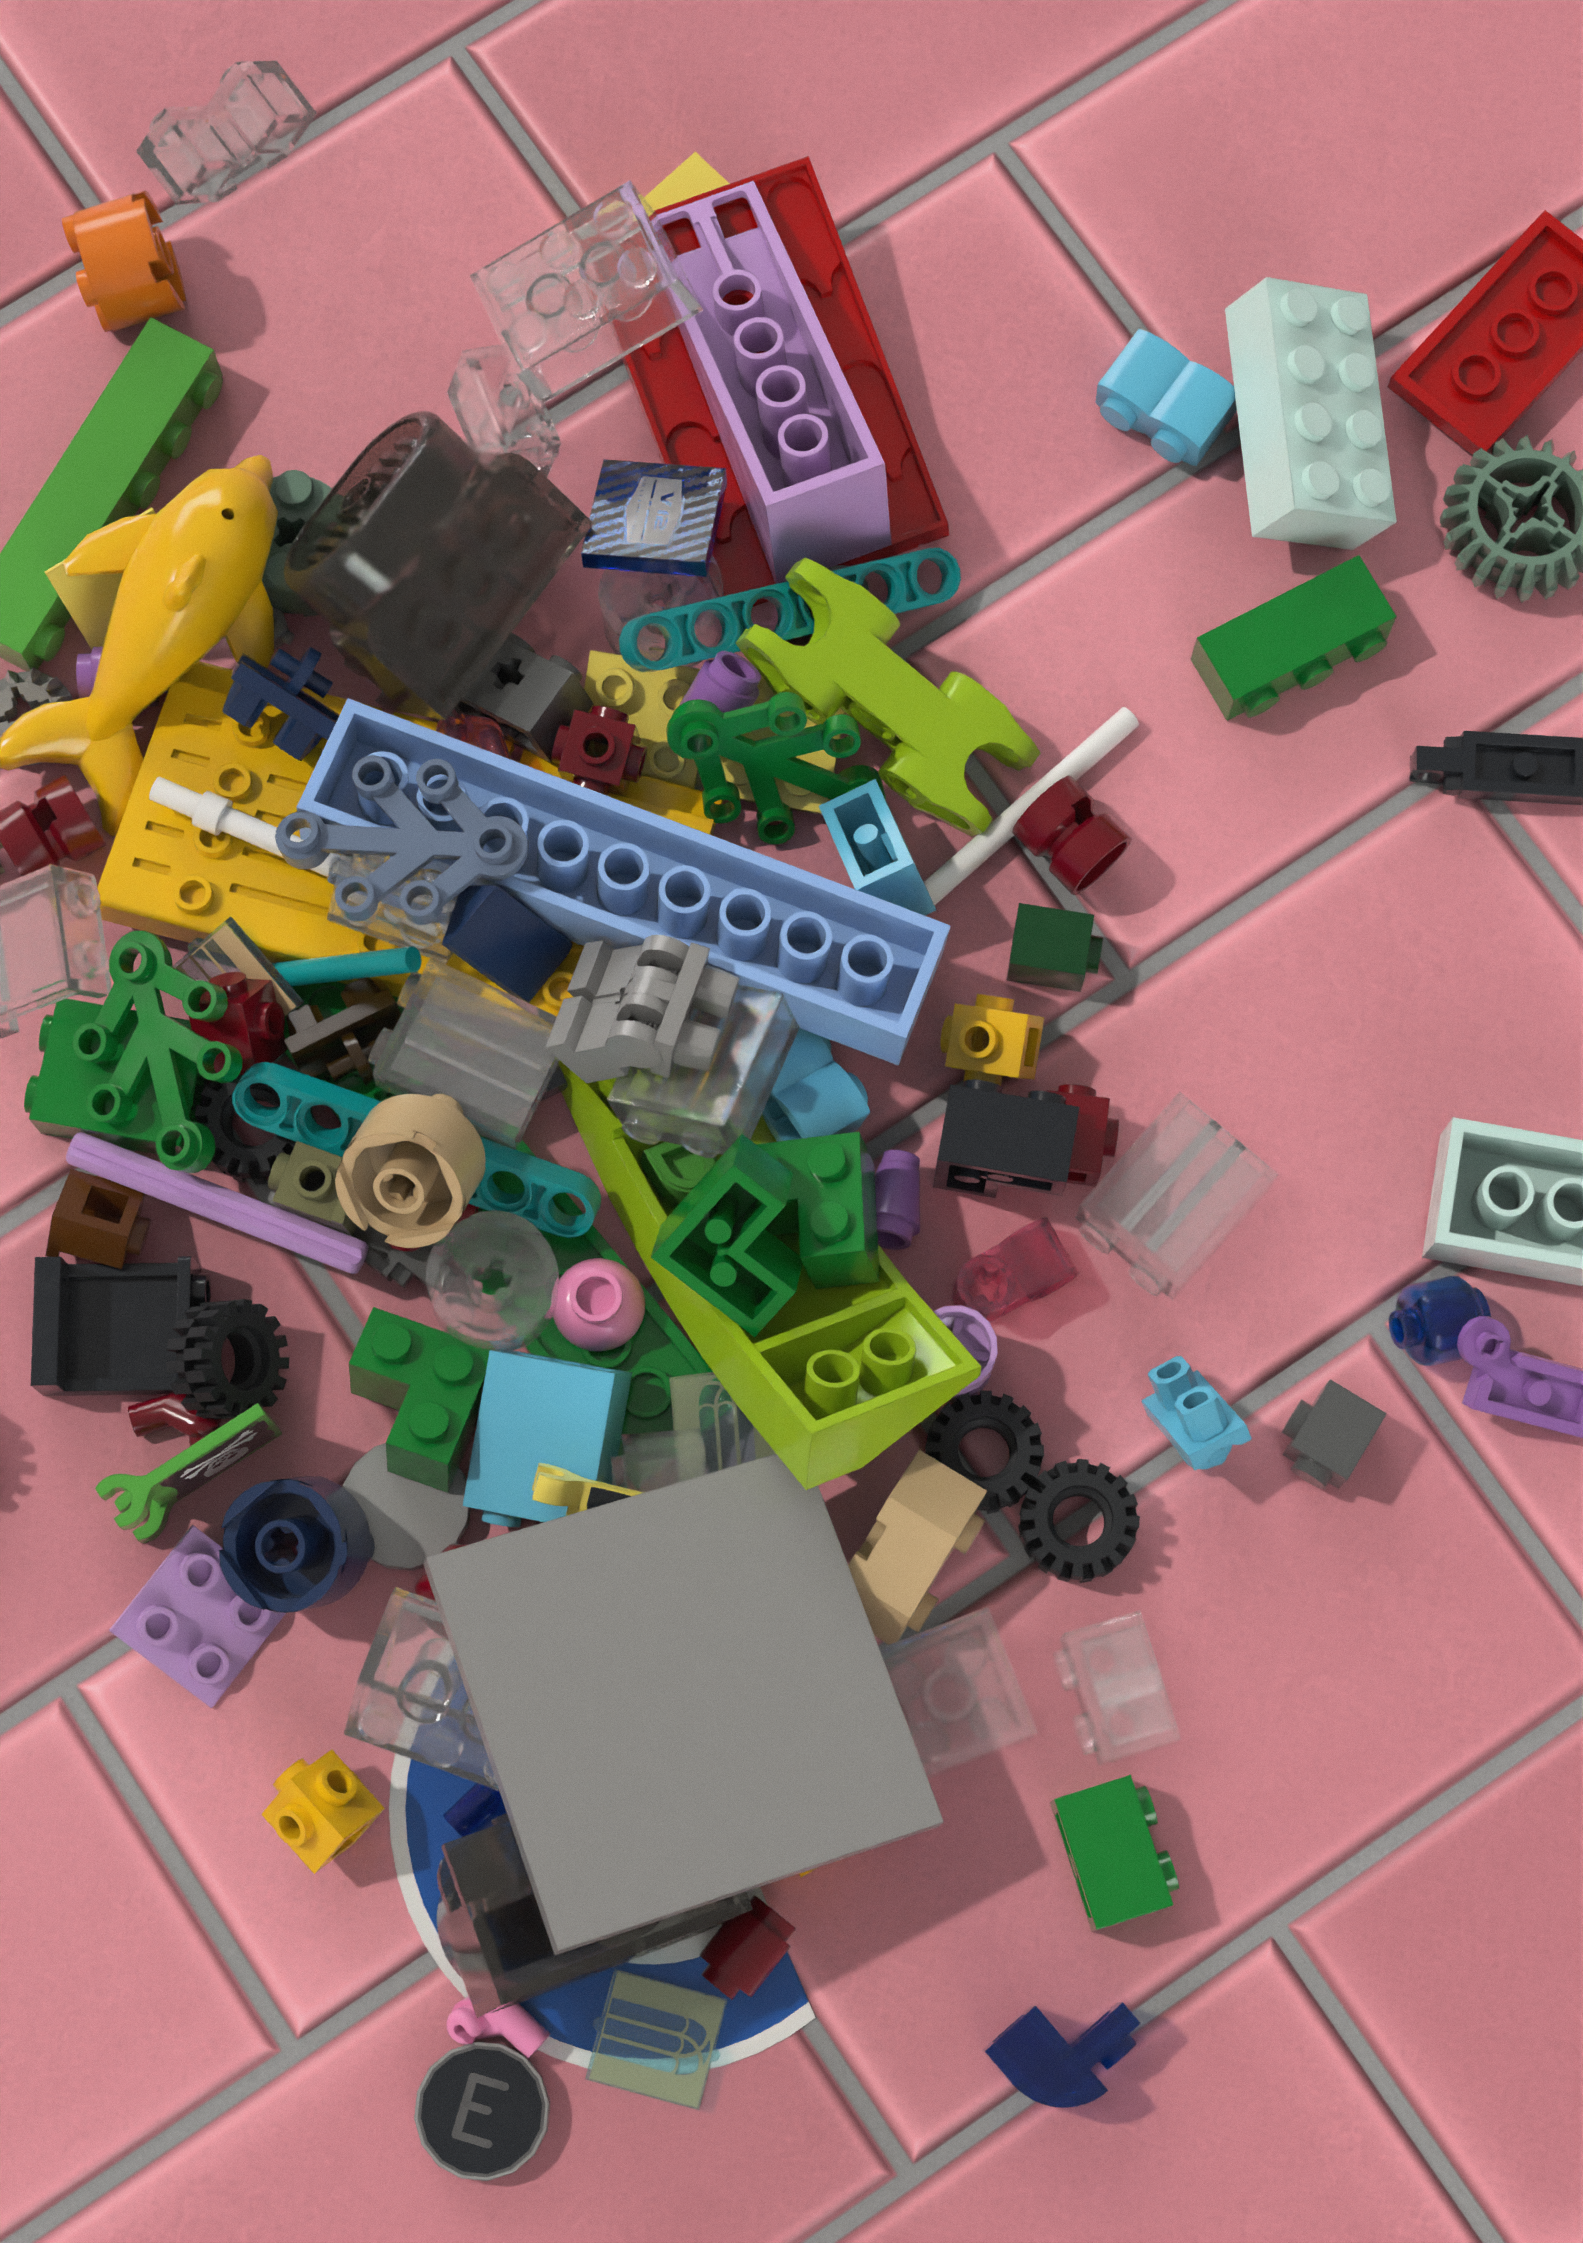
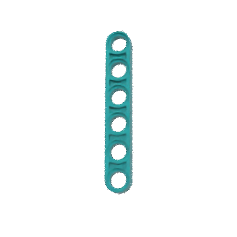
M927 548L832 571L842 578L861 586L864 578L869 573L879 574L885 580L888 587V595L883 604L894 614L945 602L951 599L958 591L961 581L957 560L948 551L941 548ZM925 559L934 562L942 574L940 588L934 594L925 592L917 581L918 567ZM786 581L638 616L630 620L623 627L619 638V649L624 661L632 669L640 672H655L714 658L720 651L732 653L741 651L736 641L746 628L749 629L754 625L751 619V610L753 604L760 598L769 600L775 606L778 613V622L773 632L783 640L813 634L814 617L810 613L807 603L792 590L789 582ZM704 611L714 614L722 626L720 641L714 647L703 645L695 634L694 625L696 618ZM646 625L658 628L665 639L664 652L656 661L646 659L637 647L639 631Z
M269 1062L256 1063L248 1068L232 1093V1104L236 1113L248 1124L340 1157L343 1156L369 1112L381 1103V1101ZM254 1083L269 1085L278 1093L280 1105L266 1107L257 1103L250 1093V1085ZM325 1105L332 1108L340 1117L341 1127L328 1129L318 1125L312 1118L310 1107ZM480 1137L485 1151L486 1170L484 1177L468 1204L557 1236L577 1237L589 1230L601 1206L599 1189L589 1177ZM497 1171L512 1172L522 1180L525 1189L519 1194L505 1193L495 1185L492 1174ZM564 1192L573 1194L584 1203L586 1212L579 1216L566 1215L555 1206L553 1196Z

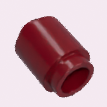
M753 1895L744 1908L739 1904L736 1906L699 1954L701 1958L709 1963L701 1975L731 2000L734 1999L740 1990L752 1998L791 1947L786 1941L796 1928L757 1896Z

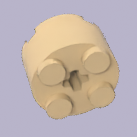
M403 1094L388 1098L369 1112L342 1156L335 1178L338 1199L353 1223L364 1231L370 1226L376 1231L387 1235L384 1241L386 1243L404 1248H417L434 1244L442 1240L458 1222L484 1177L486 1170L484 1146L475 1127L463 1115L461 1105L451 1096L445 1094H435L433 1096Z

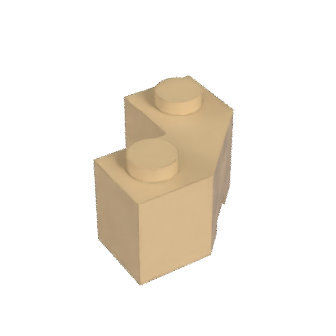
M921 1450L917 1452L876 1517L877 1521L859 1551L855 1553L848 1565L874 1636L893 1648L907 1626L919 1633L939 1600L928 1592L954 1548L966 1554L986 1521L975 1513L987 1490Z

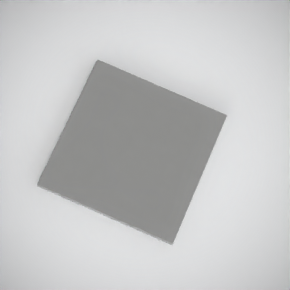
M777 1454L425 1558L423 1565L555 1955L937 1828L944 1822L819 1486L805 1490Z

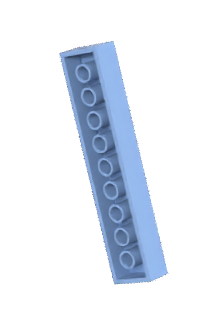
M347 698L298 802L297 812H312L318 815L324 824L398 828L375 801L367 800L359 794L352 779L354 765L363 757L374 755L382 757L388 762L394 775L395 784L437 831L463 832L441 804L430 803L422 796L416 781L417 771L423 763L432 759L445 760L452 765L461 790L486 817L504 816L514 820L522 827L528 841L527 859L513 876L503 880H490L480 877L470 886L496 885L502 888L569 941L582 946L585 943L604 940L613 949L642 945L645 938L651 935H665L680 940L689 947L692 942L710 948L707 965L739 977L738 989L734 1000L735 1004L899 1066L943 955L951 925ZM372 771L364 777L363 783L375 785L383 779L384 773ZM442 774L435 775L429 779L427 787L432 789L441 788L447 783L449 777ZM299 829L300 838L306 840L311 834V829ZM502 838L492 839L485 843L483 850L489 853L498 852L504 847L506 841ZM340 853L377 868L392 857ZM434 859L408 880H427L432 882L457 860Z

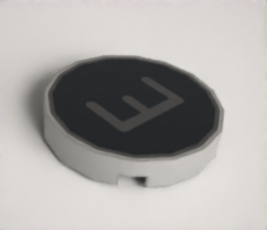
M473 2042L472 2044L448 2051L429 2068L417 2091L414 2120L421 2145L439 2167L461 2179L489 2181L514 2173L536 2154L548 2131L550 2099L542 2076L523 2054L505 2044Z

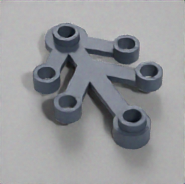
M371 755L363 757L354 765L352 770L353 782L359 794L367 800L375 801L398 828L324 824L322 819L312 812L299 811L286 816L278 825L275 834L277 847L284 860L297 869L315 868L322 864L330 853L392 856L367 877L351 876L344 879L337 886L335 891L336 903L341 913L351 921H364L370 918L377 910L380 901L432 860H457L434 881L415 880L403 888L400 894V904L406 917L417 925H427L436 921L442 913L443 906L480 877L490 880H503L513 876L525 863L529 849L527 837L522 827L508 817H486L459 787V782L452 765L442 759H432L423 763L417 771L416 781L422 796L430 803L441 804L463 832L437 831L395 784L394 775L388 762L382 757ZM372 771L384 773L383 779L375 785L363 783L364 777ZM442 774L449 777L447 783L441 788L432 789L427 787L429 779L435 775ZM301 828L311 829V834L306 840L301 842L290 840L291 835ZM502 838L506 841L504 847L498 852L489 853L483 850L485 843L492 839ZM356 891H364L368 894L365 902L355 907L346 905L350 894ZM420 895L433 897L431 904L426 909L414 910L411 908V903L416 897Z

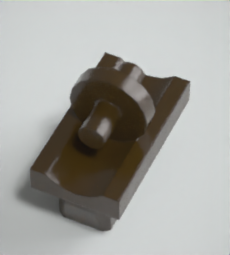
M361 978L346 985L340 993L347 1009L325 1020L317 1005L307 1004L287 1014L286 1021L290 1037L284 1039L301 1073L320 1080L332 1076L335 1082L358 1071L366 1087L377 1081L369 1064L391 1054L389 1046L411 1036L389 988L381 991L372 979Z

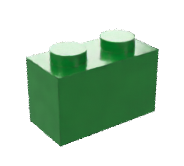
M1131 1775L1056 1798L1050 1802L1091 1931L1174 1905L1170 1892L1178 1890L1179 1883L1167 1850L1156 1853L1148 1827L1157 1825L1158 1820L1146 1786L1135 1788Z

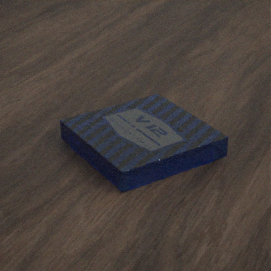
M603 459L581 550L583 568L707 577L727 487L726 468Z

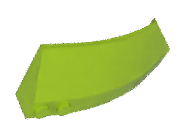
M556 1058L568 1084V1087L561 1093L607 1195L644 1264L705 1362L736 1405L805 1490L864 1467L981 1375L982 1366L909 1285L879 1245L880 1282L815 1289L802 1263L796 1293L755 1337L651 1258L660 1225L680 1203L665 1198L657 1191L640 1164V1160L644 1150L695 1129L700 1130L714 1152L717 1161L741 1134L745 1135L755 1144L777 1142L768 1128L762 1113L745 1097L730 1072L715 1070L716 1060L714 1059L709 1071L674 1063L671 1074L667 1078L651 1073V1068L630 1066L627 1076L585 1083ZM799 1232L773 1235L800 1256Z

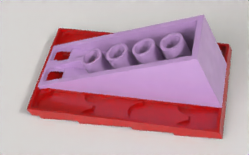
M809 156L579 237L591 278L658 449L662 465L666 467L669 464L685 465L683 468L678 467L677 470L671 469L670 472L665 470L668 479L682 480V516L683 514L688 516L689 513L695 514L696 511L701 512L703 509L708 510L710 507L715 508L717 505L716 513L705 514L703 517L698 516L697 519L692 517L690 521L685 519L686 526L687 524L692 526L694 522L699 524L700 521L705 522L707 519L712 520L715 517L714 524H709L708 527L702 526L701 529L696 527L694 531L690 529L688 531L690 537L691 534L696 536L698 532L703 534L705 530L710 532L712 529L711 536L707 535L705 539L701 537L699 540L693 539L692 545L693 547L695 544L701 545L702 542L707 544L710 540L708 548L704 547L703 550L697 549L696 555L698 557L699 554L705 555L707 552L706 560L701 559L699 563L713 598L786 582L785 576L792 566L805 557L827 569L837 565L855 566L889 558L917 548L920 544L925 545L949 536L948 521ZM700 466L715 467L714 470L702 471L701 474L695 473L694 476L689 474L687 478L683 476L682 478L672 477L674 473L679 474L680 471L685 473L687 470L692 471L693 468L699 469ZM725 470L724 478L719 477L718 480L713 479L711 482L706 480L705 483L700 482L698 486L693 484L692 487L686 486L685 488V481L690 482L691 479L696 481L697 478L702 479L704 476L709 477L711 474L716 475L717 472L723 473ZM723 482L721 489L717 488L716 491L710 490L709 493L704 492L702 495L697 494L696 497L690 496L689 499L684 498L688 491L694 492L695 489L707 488L708 485L713 487L715 483L720 485ZM720 493L719 501L714 500L713 503L708 502L706 505L701 504L699 507L694 506L693 509L687 508L686 511L684 510L685 503L691 504L692 501L697 502L699 499L704 500L706 497L711 498L712 495L718 496ZM760 598L753 604V607L769 600Z

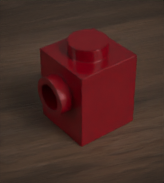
M228 972L214 976L208 981L221 986L225 990L228 997L226 1012L220 1019L214 1022H205L189 1016L191 1029L212 1042L218 1041L236 1047L242 1056V1069L239 1075H244L246 1070L256 1063L274 1062L288 1050L284 1041V1011L276 1001L272 980L247 979L245 973ZM209 991L205 992L200 998L199 1006L202 1012L210 1005L211 995ZM223 1052L219 1053L214 1060L216 1073L220 1072L225 1065V1055Z
M1077 1084L1060 1085L1058 1091L1046 1090L1047 1092L1064 1096L1067 1099L1066 1105L1080 1107L1067 1183L1096 1187L1101 1174L1103 1156L1114 1157L1117 1146L1119 1119L1108 1118L1110 1098L1097 1097L1095 1089Z

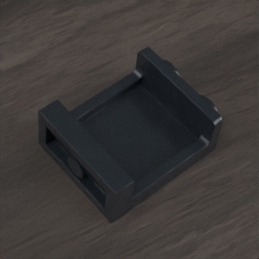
M178 1256V1263H124L122 1269L104 1264H68L62 1257H35L31 1386L43 1396L173 1393L170 1384L179 1380L178 1373H167L166 1362L176 1361V1352L166 1350L168 1339L181 1337L173 1330V1327L177 1320L187 1319L185 1311L191 1307L200 1306V1303L211 1302L209 1274L201 1273V1267L192 1256Z

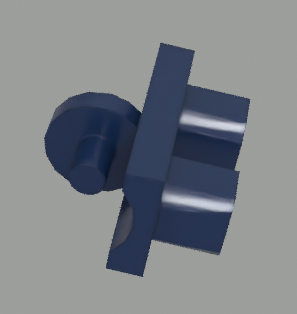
M312 647L308 648L300 661L280 648L277 650L269 664L289 676L287 681L243 653L233 668L231 679L234 682L230 687L223 706V712L248 728H252L267 703L287 714L288 717L273 738V743L299 761H302L322 737L326 740L329 739L340 715L301 690L305 686L324 698L333 684L332 681L314 670L322 653Z

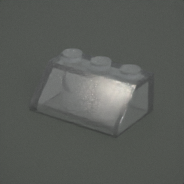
M395 1587L357 1680L344 1735L499 1791L436 1601Z

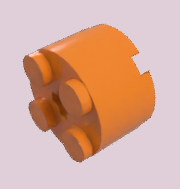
M146 190L74 212L73 215L62 218V225L68 244L73 253L80 252L85 268L76 271V280L81 296L88 308L95 306L98 319L105 332L111 330L118 331L146 322L150 317L156 319L186 308L183 304L186 301V294L171 241H165L159 227H152V225L161 223L163 220L156 204Z

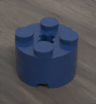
M304 1476L262 1482L239 1495L224 1516L221 1527L225 1528L223 1550H219V1558L226 1581L243 1601L263 1610L289 1613L325 1606L348 1594L359 1582L367 1563L373 1557L375 1544L366 1516L352 1494L327 1478ZM298 1541L299 1543L296 1546L298 1555H295L292 1550V1547H294Z

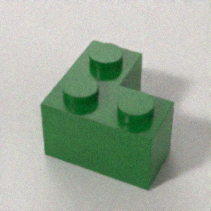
M860 1131L756 1144L793 1173L786 1206L765 1229L772 1235L799 1232L800 1259L815 1289L880 1282L874 1163Z
M741 1134L660 1225L651 1258L755 1337L796 1293L802 1261L797 1253L765 1229L786 1206L793 1173L745 1135Z
M373 1307L349 1361L351 1393L399 1410L386 1441L387 1471L448 1493L477 1425L489 1351L495 1349Z

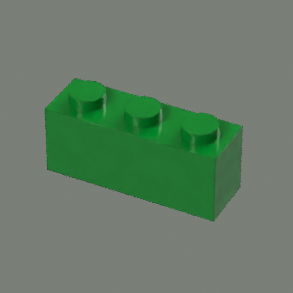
M1358 555L1197 637L1191 661L1227 721L1244 712L1248 718H1251L1274 706L1280 699L1279 694L1296 685H1299L1302 690L1312 688L1327 679L1334 672L1333 666L1353 657L1355 662H1361L1380 652L1388 643L1386 639L1397 616L1362 558Z

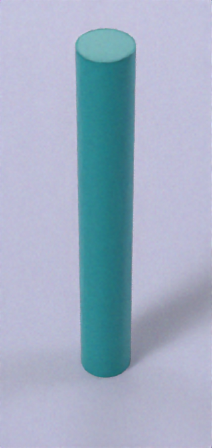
M414 946L269 963L262 964L261 966L278 986L283 988L413 973L420 969L422 959L419 950Z

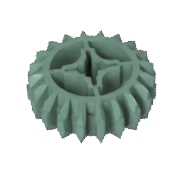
M1528 435L1519 440L1515 451L1504 438L1495 443L1492 455L1480 448L1473 454L1470 461L1471 466L1463 464L1457 469L1453 477L1455 484L1448 486L1444 494L1443 501L1448 508L1444 509L1440 516V527L1451 530L1446 534L1443 541L1445 550L1461 551L1455 560L1456 571L1472 566L1477 570L1472 579L1474 588L1484 584L1486 579L1497 583L1494 588L1496 599L1503 597L1508 587H1514L1522 603L1525 600H1529L1534 587H1536L1545 600H1547L1549 597L1554 596L1558 584L1568 590L1577 583L1579 572L1583 573V469L1576 471L1572 467L1577 458L1575 450L1565 454L1562 459L1553 455L1555 450L1553 439L1545 442L1541 451L1533 450ZM1512 483H1527L1532 486L1518 487ZM1553 497L1558 500L1565 510L1570 523V531L1563 527L1565 520L1554 512L1551 505ZM1535 505L1538 506L1533 517L1526 523L1522 522L1518 529L1511 533L1516 521L1523 515L1527 516ZM1478 506L1487 512L1484 518L1489 520L1497 530L1498 538L1495 542L1489 537L1481 524ZM1523 550L1534 552L1539 556H1523L1515 553Z

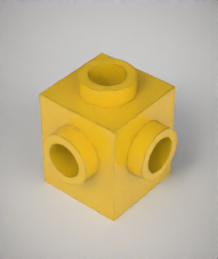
M977 994L975 1006L955 1003L953 1016L948 1015L941 1031V1051L947 1053L945 1067L965 1070L963 1082L975 1079L993 1082L1001 1086L1003 1076L1035 1080L1044 1017L1013 1012L1015 999Z
M331 1749L310 1765L301 1758L287 1768L273 1783L274 1788L279 1793L261 1815L275 1829L278 1836L291 1847L315 1874L355 1844L385 1808L360 1781L358 1776Z

